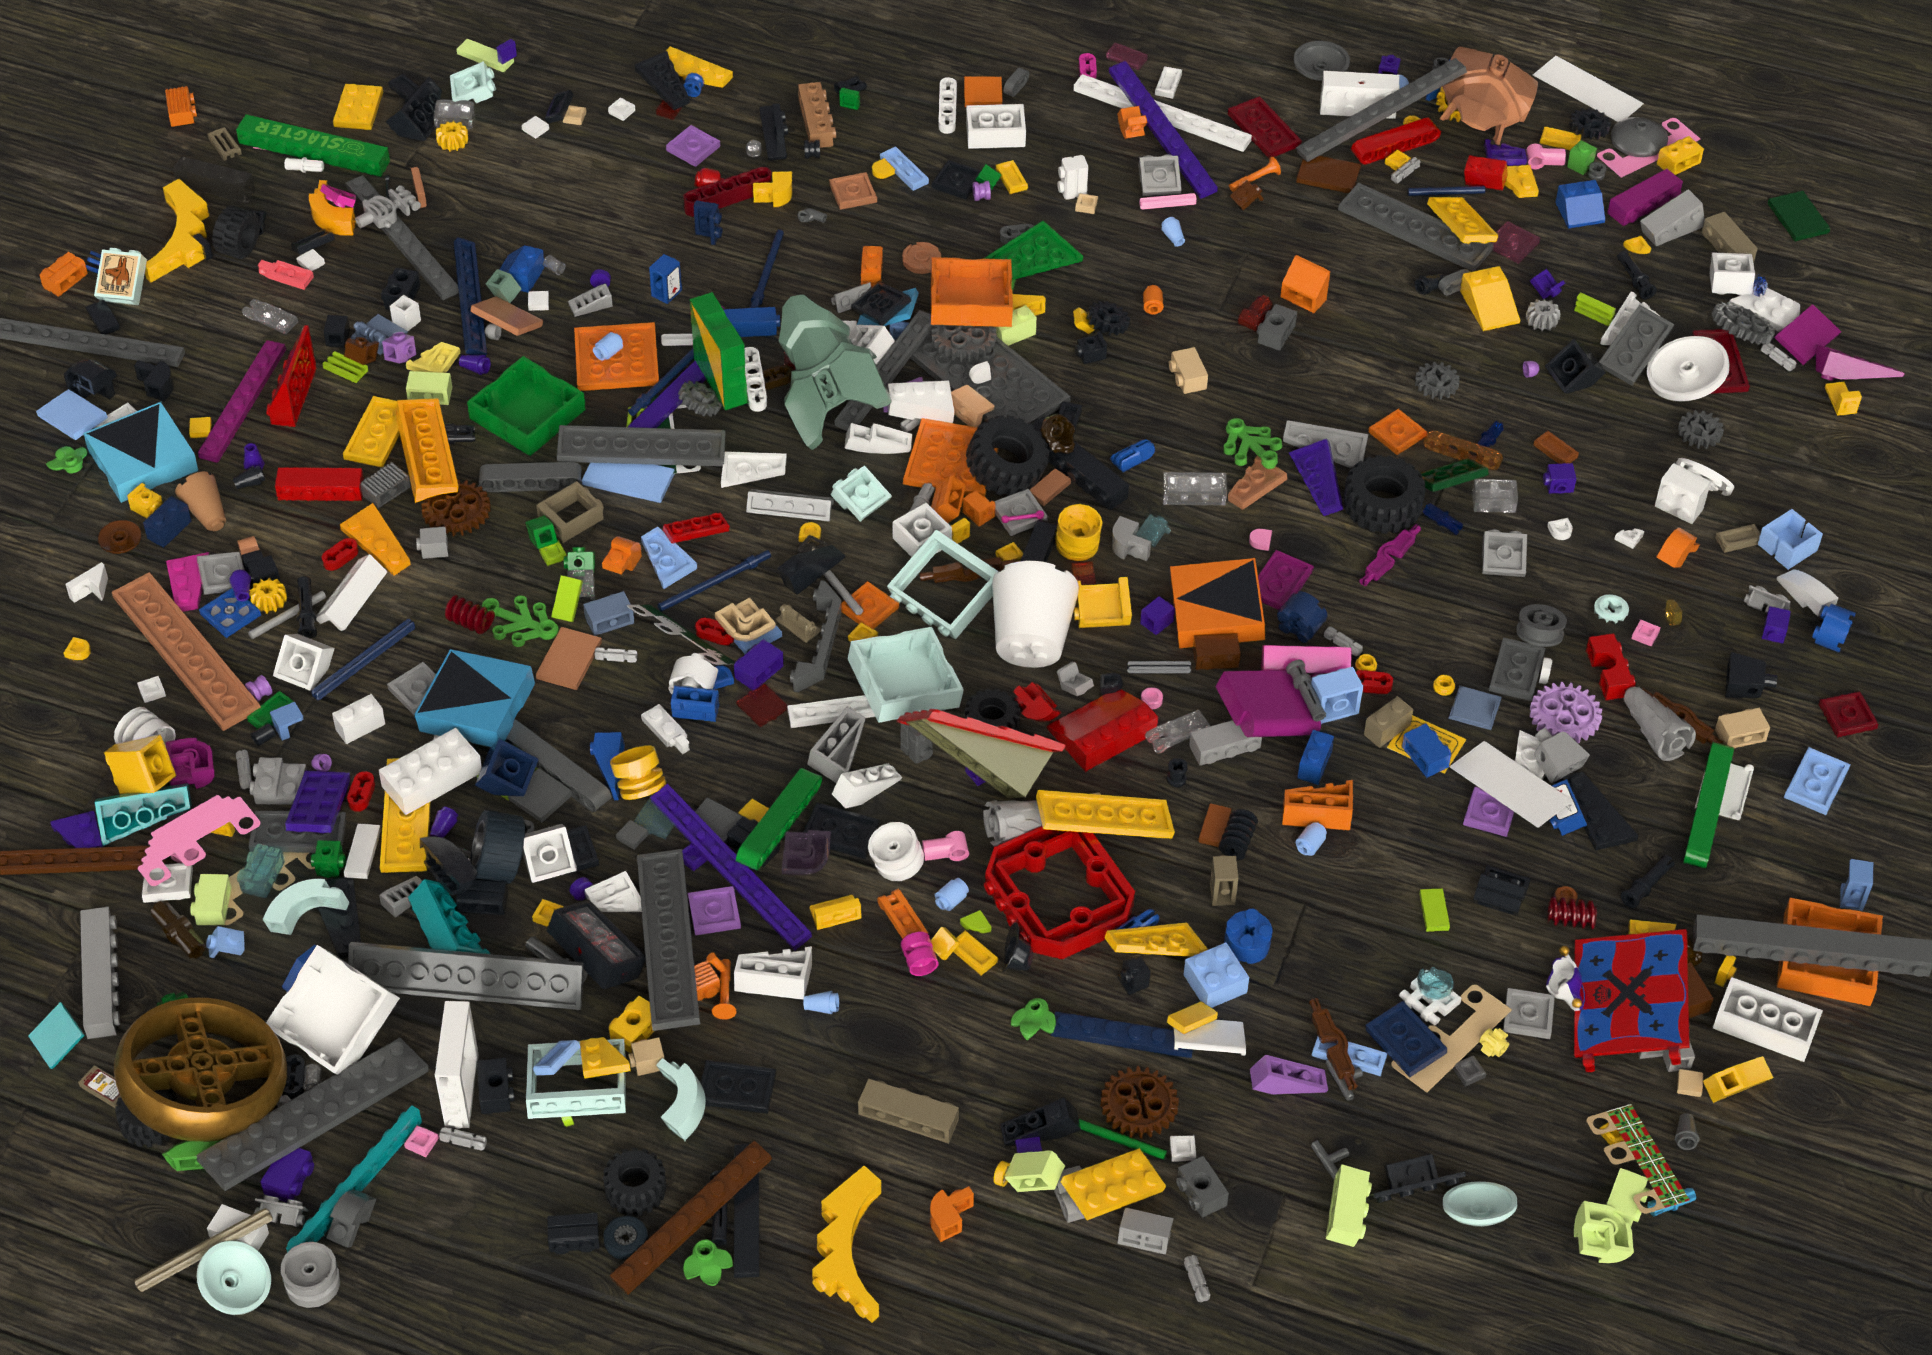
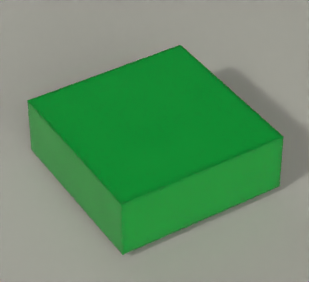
M841 88L840 106L858 110L860 107V92Z
M985 164L975 180L979 183L989 181L990 190H992L1001 174Z

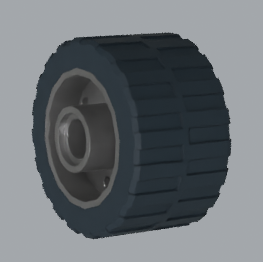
M484 810L481 813L474 833L470 859L471 864L477 870V879L507 882V884L514 881L520 865L525 838V822L522 816Z

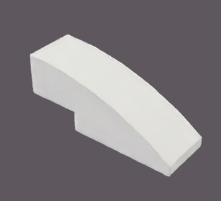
M851 423L846 432L845 449L877 454L910 452L912 434L873 423L871 428Z
M1793 569L1778 576L1776 579L1802 608L1808 606L1817 616H1821L1825 605L1837 604L1838 597L1829 588L1802 571Z

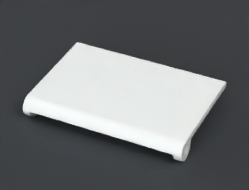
M1734 764L1730 765L1719 815L1735 820L1741 819L1754 770L1752 765L1747 764L1745 767Z
M1214 1020L1185 1034L1174 1028V1050H1178V1048L1241 1053V1055L1245 1056L1246 1043L1243 1022Z

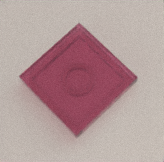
M1507 221L1496 232L1498 234L1497 241L1490 242L1494 244L1493 251L1519 264L1540 243V237Z

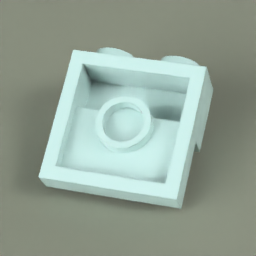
M484 61L450 75L452 100L455 105L467 102L472 98L478 103L493 97V91L496 90V87L491 79L495 78L493 70L490 67L488 68Z
M865 465L859 470L857 468L853 469L844 481L842 479L838 480L832 486L833 491L831 493V496L844 510L848 508L859 521L865 519L892 497Z

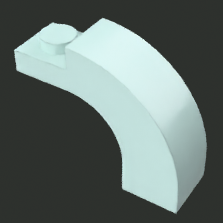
M309 879L298 882L282 891L268 907L263 921L270 932L291 935L298 919L308 910L316 907L346 910L349 901L341 889L336 887L330 888L325 879Z
M662 1058L656 1066L665 1078L678 1087V1094L675 1102L661 1118L671 1131L685 1141L697 1128L704 1114L706 1102L704 1089L687 1064L684 1063L679 1067L675 1062L672 1061L670 1064Z

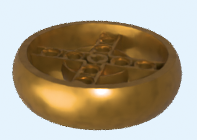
M185 998L170 1001L149 1010L129 1027L122 1037L115 1055L114 1075L116 1086L123 1102L130 1112L146 1126L176 1139L208 1142L223 1140L228 1136L248 1129L251 1124L258 1123L268 1113L272 1112L278 1104L286 1085L287 1062L277 1035L255 1013L237 1004L219 999ZM206 1033L231 1038L246 1047L230 1049L226 1044L216 1039L207 1038ZM177 1034L179 1043L170 1050L168 1056L134 1060L151 1043L166 1036ZM268 1077L264 1085L255 1093L243 1100L226 1105L224 1094L232 1088L235 1081ZM172 1089L184 1098L195 1100L197 1106H189L171 1101L154 1091Z

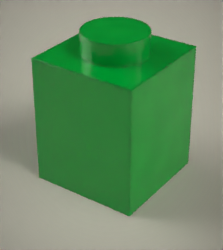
M545 515L525 522L530 541L537 549L558 542L553 523Z

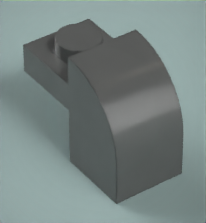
M356 1189L344 1193L331 1213L333 1221L326 1239L347 1248L352 1247L359 1225L369 1222L376 1198Z

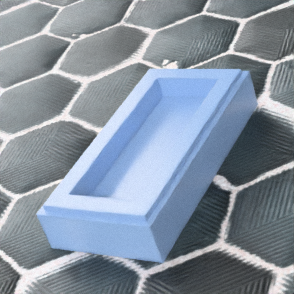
M559 1041L534 1066L533 1071L535 1075H554L581 1048L578 1041Z

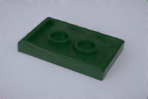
M1804 191L1768 199L1767 204L1794 241L1830 232L1831 228Z
M1466 458L1421 472L1420 474L1425 481V488L1435 492L1487 476L1489 472L1487 467Z

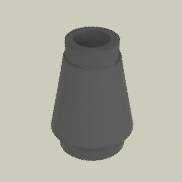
M1688 1113L1680 1115L1675 1135V1142L1684 1150L1694 1149L1699 1142L1694 1117Z

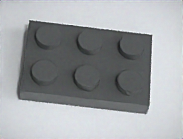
M1503 638L1489 691L1532 701L1546 648Z

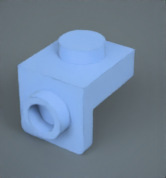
M217 926L206 941L209 957L215 958L219 951L242 955L245 950L244 931Z

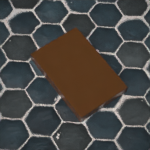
M1318 156L1309 162L1303 159L1296 183L1350 193L1356 185L1361 164L1324 156Z

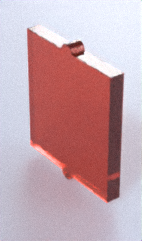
M763 684L754 691H749L748 695L736 701V704L759 727H762L771 720H776L777 716L788 710V705L766 684Z

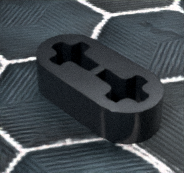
M295 1054L286 1057L287 1079L283 1095L289 1096L290 1099L303 1094L305 1087V1062L300 1055ZM293 1064H298L295 1073H292L291 1068H293ZM292 1081H295L296 1086H294V1090H289Z

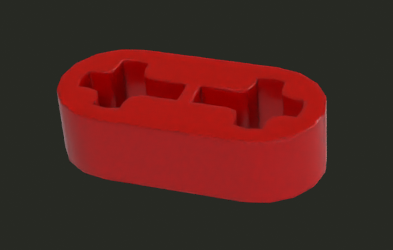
M346 538L325 551L322 555L323 567L326 570L335 571L358 555L357 542L352 538Z
M701 618L696 622V635L699 638L720 645H730L734 642V638L726 634L727 632L717 620Z
M1366 670L1355 671L1359 679L1363 680L1362 692L1387 694L1392 690L1393 677L1390 674Z
M359 772L353 779L347 795L348 806L353 811H363L370 802L375 789L374 776L370 772Z

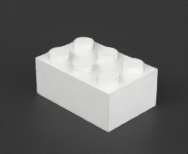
M1023 104L966 106L968 148L1025 147L1026 125Z

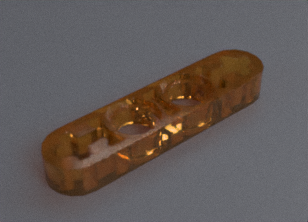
M1429 431L1423 441L1424 446L1433 452L1458 460L1469 458L1490 470H1497L1503 460L1502 454L1497 450L1438 431ZM1449 445H1454V446H1456V447L1458 448V450H1454V449L1450 448ZM1468 451H1473L1478 456H1473Z

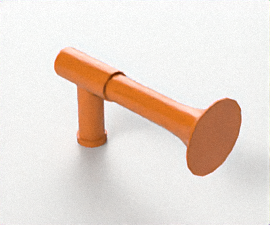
M1270 157L1269 163L1264 168L1229 184V188L1234 192L1246 180L1250 183L1269 173L1280 175V165L1274 157Z
M710 953L706 960L720 971L721 981L720 1002L713 1007L712 1014L718 1019H730L736 1015V1008L729 1003L731 961L729 959L720 960L715 953Z

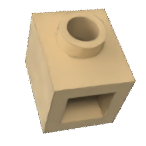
M660 1038L643 1039L636 1043H631L632 1053L628 1054L630 1067L636 1068L637 1076L660 1071L656 1066L662 1058L664 1059Z

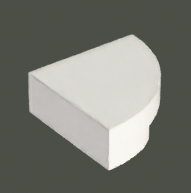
M1640 529L1621 530L1615 535V540L1633 549L1643 537L1644 531Z

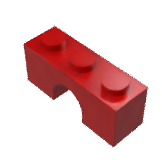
M1614 633L1589 637L1586 653L1592 667L1603 666L1608 668L1602 670L1599 682L1605 700L1624 698L1625 691L1630 687H1635L1636 682L1634 675L1630 674L1627 658L1623 657L1621 643L1617 642Z

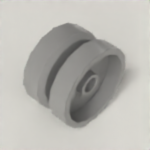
M306 1242L293 1247L285 1254L281 1263V1276L286 1293L291 1301L298 1306L306 1308L319 1307L328 1303L337 1294L340 1287V1273L337 1268L336 1258L331 1249L321 1243Z

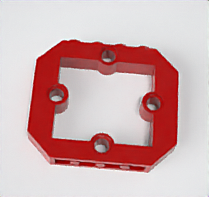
M1043 826L994 847L985 873V891L988 895L993 896L998 910L1004 912L1009 926L1011 927L1014 922H1018L1019 936L1032 945L1033 953L1058 959H1065L1106 940L1105 935L1108 930H1115L1130 919L1134 906L1135 890L1094 833L1043 829ZM1072 847L1086 866V882L1092 887H1101L1111 903L1093 911L1082 906L1076 907L1070 913L1069 922L1047 931L1030 907L1028 895L1018 890L1009 875L1024 868L1029 872H1040L1046 866V858Z

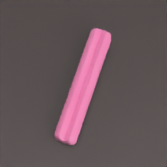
M1190 193L1141 198L1139 205L1142 210L1195 205L1196 195Z

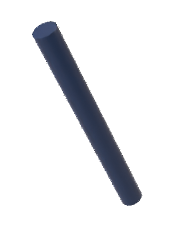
M1485 186L1408 188V196L1485 193Z

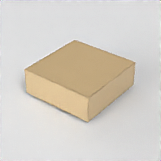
M569 105L563 123L582 125L586 115V108Z
M1079 193L1075 211L1095 214L1098 196Z
M1679 1069L1677 1093L1701 1097L1703 1073Z

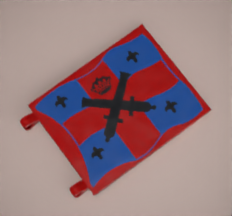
M1687 929L1575 940V964L1582 975L1580 995L1583 1000V1008L1580 1011H1574L1575 1058L1583 1057L1585 1071H1595L1594 1056L1669 1050V1058L1672 1065L1681 1064L1680 1049L1690 1048Z

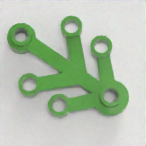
M1239 418L1229 420L1226 426V432L1229 434V437L1224 444V453L1226 455L1236 453L1235 442L1239 437L1242 442L1238 453L1235 454L1236 465L1244 466L1247 464V452L1251 448L1261 458V464L1264 468H1275L1278 463V454L1275 451L1282 448L1281 438H1270L1271 429L1269 427L1246 426L1244 421ZM1249 434H1259V437L1250 436ZM1260 445H1269L1271 450L1265 451Z
M520 595L514 599L515 608L520 611L521 615L500 608L498 600L494 598H488L482 603V607H486L488 612L490 610L495 612V617L498 616L514 622L503 626H495L493 628V637L495 639L502 640L506 637L507 633L518 630L533 629L525 633H514L511 638L512 644L515 647H521L525 644L526 640L538 637L545 640L553 639L559 632L557 624L553 620L548 619L544 603L539 602L533 606V613L536 617H539L540 623L532 620L525 596Z

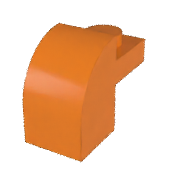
M1139 106L1120 109L1117 115L1123 137L1127 139L1145 136L1144 127L1147 124L1146 115L1141 116Z
M1679 527L1665 541L1657 558L1674 568H1678L1683 565L1690 552L1697 551L1700 544L1695 542L1697 537Z
M620 536L615 537L611 542V550L602 562V567L621 575L625 569L633 571L642 557L640 543Z
M969 1186L962 1190H955L948 1197L942 1189L933 1197L930 1205V1225L940 1242L962 1232V1218L959 1213L974 1206V1193Z

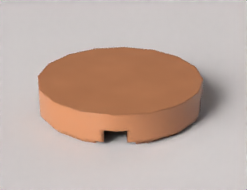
M916 242V245L912 246L910 244L903 250L902 262L905 268L913 273H931L932 257H941V252L931 243Z

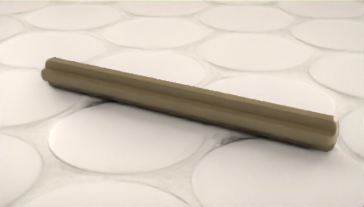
M264 1208L139 1276L134 1280L137 1289L143 1292L200 1261L203 1255L214 1245L225 1241H236L273 1220L271 1212Z

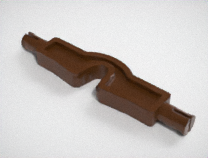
M1000 557L981 559L999 572L1005 569V565L1015 562V559L1001 561ZM960 562L936 566L932 568L933 571L920 572L921 581L934 579L935 583L952 580L966 582L981 577L971 569L965 570Z
M1644 687L1641 688L1650 696H1654L1666 708L1671 709L1678 717L1688 722L1694 728L1696 733L1695 739L1702 744L1706 742L1710 744L1712 742L1723 744L1724 741L1713 735L1714 730L1697 719L1691 709L1684 705L1673 703L1658 692L1652 694L1644 689Z
M1315 998V1001L1314 999L1310 1000L1309 1004L1313 1010L1312 1021L1316 1027L1320 1042H1333L1337 1044L1327 1049L1326 1055L1335 1069L1338 1078L1345 1080L1348 1090L1356 1089L1358 1085L1353 1077L1355 1068L1347 1053L1348 1041L1346 1036L1335 1026L1328 1009H1322L1319 999Z

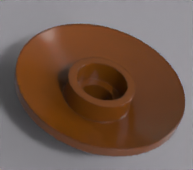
M118 520L107 524L98 535V542L101 548L114 554L125 553L134 549L141 540L140 528L135 523L127 520Z

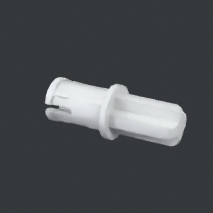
M305 157L302 159L286 158L285 169L299 170L302 173L307 171L322 172L324 162L307 160Z

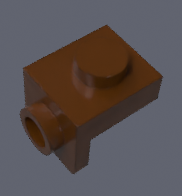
M1247 180L1230 195L1242 210H1245L1257 198L1261 202L1264 200L1260 195L1263 191L1255 183L1251 185Z

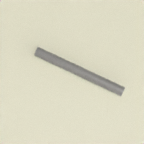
M831 570L827 571L824 577L856 615L862 614V607Z
M323 591L312 596V606L326 598ZM299 604L249 631L250 638L254 639L297 615Z

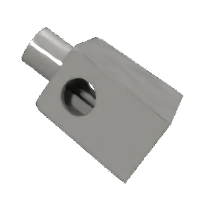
M1543 728L1535 735L1540 741V745L1534 755L1550 783L1583 767L1590 756L1566 732L1562 731L1552 736L1546 728Z

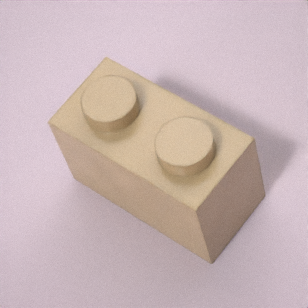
M1195 347L1172 352L1169 369L1171 373L1174 372L1176 384L1178 387H1181L1183 393L1207 389L1208 374Z
M1760 708L1746 709L1742 712L1727 713L1719 716L1715 728L1719 739L1724 741L1723 744L1734 748L1765 742L1770 730V726Z

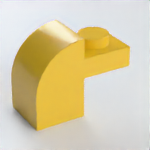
M792 171L772 172L773 183H753L754 203L773 202V207L787 204L792 198Z

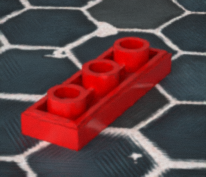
M713 513L707 516L664 524L663 531L672 544L728 532L730 526L721 513Z

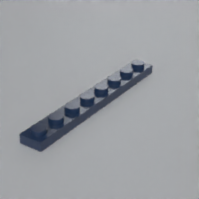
M457 237L454 241L465 353L486 356L487 348L483 318L471 312V306L481 302L475 243Z

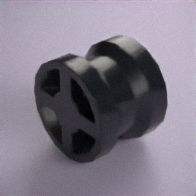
M820 139L815 141L804 140L805 159L810 157L820 159Z

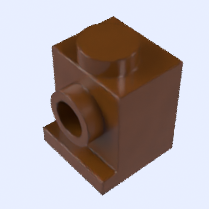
M364 337L348 338L345 343L344 356L362 365L376 361L379 342L374 341L370 343Z

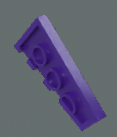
M1326 438L1289 452L1323 516L1343 510L1328 439Z

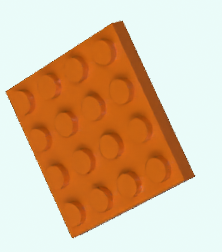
M655 322L574 328L577 388L580 391L654 386L659 381ZM610 332L620 335L623 340V348L615 355L603 361L594 355L593 347H595V343Z
M922 418L903 478V485L922 488L925 483H931L936 489L939 483L951 475L965 484V496L974 491L985 496L987 492L986 486L980 485L976 481V477L971 475L970 468H968L966 463V450L977 428ZM994 448L996 453H998L999 448Z

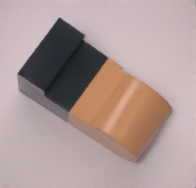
M254 536L237 540L246 572H248V562L264 558Z

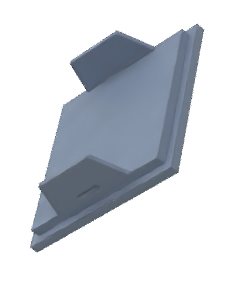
M1459 685L1449 719L1491 730L1502 697Z

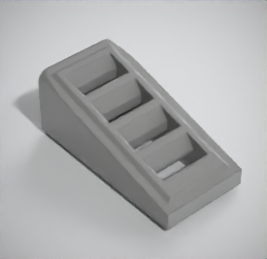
M606 284L597 286L568 301L575 317L613 307L612 296Z
M415 876L384 891L379 895L381 905L396 918L412 906L408 899L410 894L407 891L410 889L413 892L415 890L413 886L416 884L419 886L422 880Z

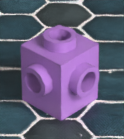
M396 332L393 336L382 341L384 357L387 361L400 364L407 362L409 358L416 355L414 336L407 335L404 332Z

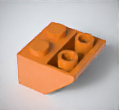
M1296 255L1282 282L1281 298L1315 313L1327 300L1330 271Z

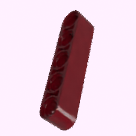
M759 167L686 192L684 194L685 214L694 217V203L696 200L719 204L720 209L754 197L753 183H772L771 170L767 167Z

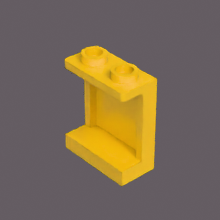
M1119 577L1117 584L1081 585V580L1078 581L1079 592L1076 600L1077 607H1074V620H1078L1079 628L1130 625L1132 612L1128 577Z

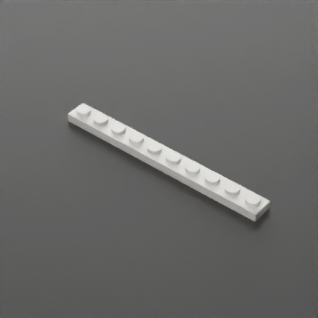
M1083 74L1074 84L1073 91L1120 108L1133 107L1120 87ZM1155 100L1175 128L1242 152L1251 142L1252 135Z

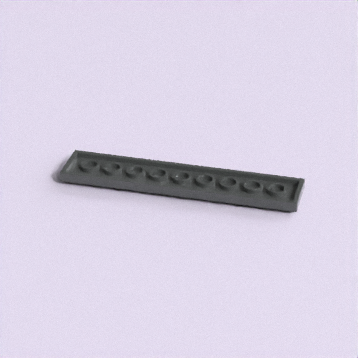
M678 849L637 855L652 1029L656 1031L699 1025L700 1015L683 851Z
M351 942L349 944L348 964L392 993L581 1010L584 970V963L360 942Z
M398 1038L344 1069L340 1074L330 1077L268 1113L258 1123L251 1124L248 1129L228 1136L197 1154V1162L226 1191L429 1072L428 1065L401 1038Z

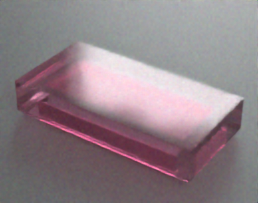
M1114 43L1106 53V58L1118 63L1126 61L1131 68L1140 70L1147 61L1148 55Z

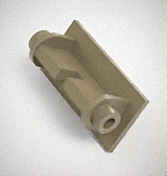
M783 604L780 607L781 615L775 620L807 643L821 632V629L813 621L810 622L792 609L790 604Z

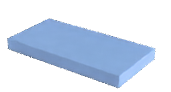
M590 463L582 478V485L661 503L673 479L674 469L655 464Z

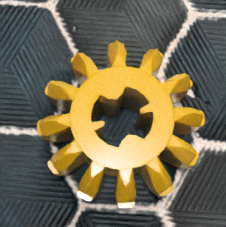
M455 120L450 123L446 121V124H440L439 128L436 129L438 146H441L442 150L448 149L450 152L464 148L465 144L468 143V130L466 126H463L462 122L456 123Z
M270 577L267 581L260 579L259 584L253 583V589L249 593L251 603L260 612L265 611L267 614L269 611L273 610L276 612L277 608H283L284 603L287 602L285 586L280 584L278 579L272 581Z

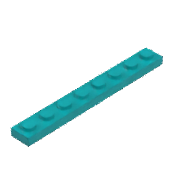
M411 1105L406 1112L404 1111L400 1114L395 1125L385 1131L382 1139L376 1146L370 1148L366 1158L352 1169L351 1175L337 1186L335 1193L328 1200L321 1204L319 1211L314 1217L309 1218L305 1222L299 1234L289 1240L286 1247L287 1253L301 1243L318 1242L331 1227L333 1221L331 1213L340 1197L350 1190L356 1189L362 1192L405 1143L415 1127L422 1123L418 1108Z

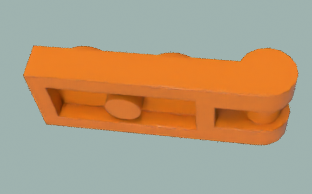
M899 889L892 891L888 896L882 895L877 898L880 908L884 910L902 939L915 932H925L928 934Z

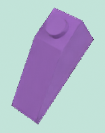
M1264 1055L1250 1068L1253 1090L1269 1094L1325 1093L1328 1091L1326 1074L1323 1069L1269 1055Z

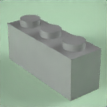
M1232 720L1191 732L1189 747L1200 766L1207 763L1211 764L1224 758H1232L1245 752L1255 751L1261 748L1262 737H1246L1240 725L1236 726Z

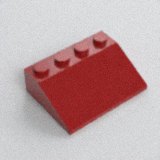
M304 325L290 351L288 359L284 361L283 372L278 376V386L273 390L271 403L267 405V415L270 416L272 425L296 426L317 370L309 326Z
M1120 689L1115 693L1105 694L1047 725V729L1059 743L1066 745L1064 749L1086 772L1156 734L1158 716L1144 701Z

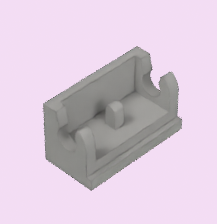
M1125 1208L1119 1229L1118 1244L1166 1255L1173 1218Z

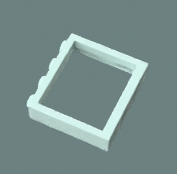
M936 529L887 587L891 593L890 597L899 604L900 602L905 604L909 612L914 615L918 613L922 616L921 618L925 623L938 627V631L945 637L949 635L956 639L992 598V582L997 570ZM939 549L988 581L951 625L903 592Z
M624 1039L607 1040L626 1058ZM557 1043L528 1044L526 1087L528 1119L626 1113V1072L618 1073V1088L536 1093L537 1076L533 1068ZM581 1048L563 1066L582 1065Z

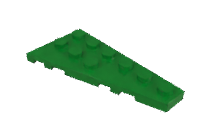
M1041 221L983 259H1011L1012 280L1082 262L1084 256L1048 224Z

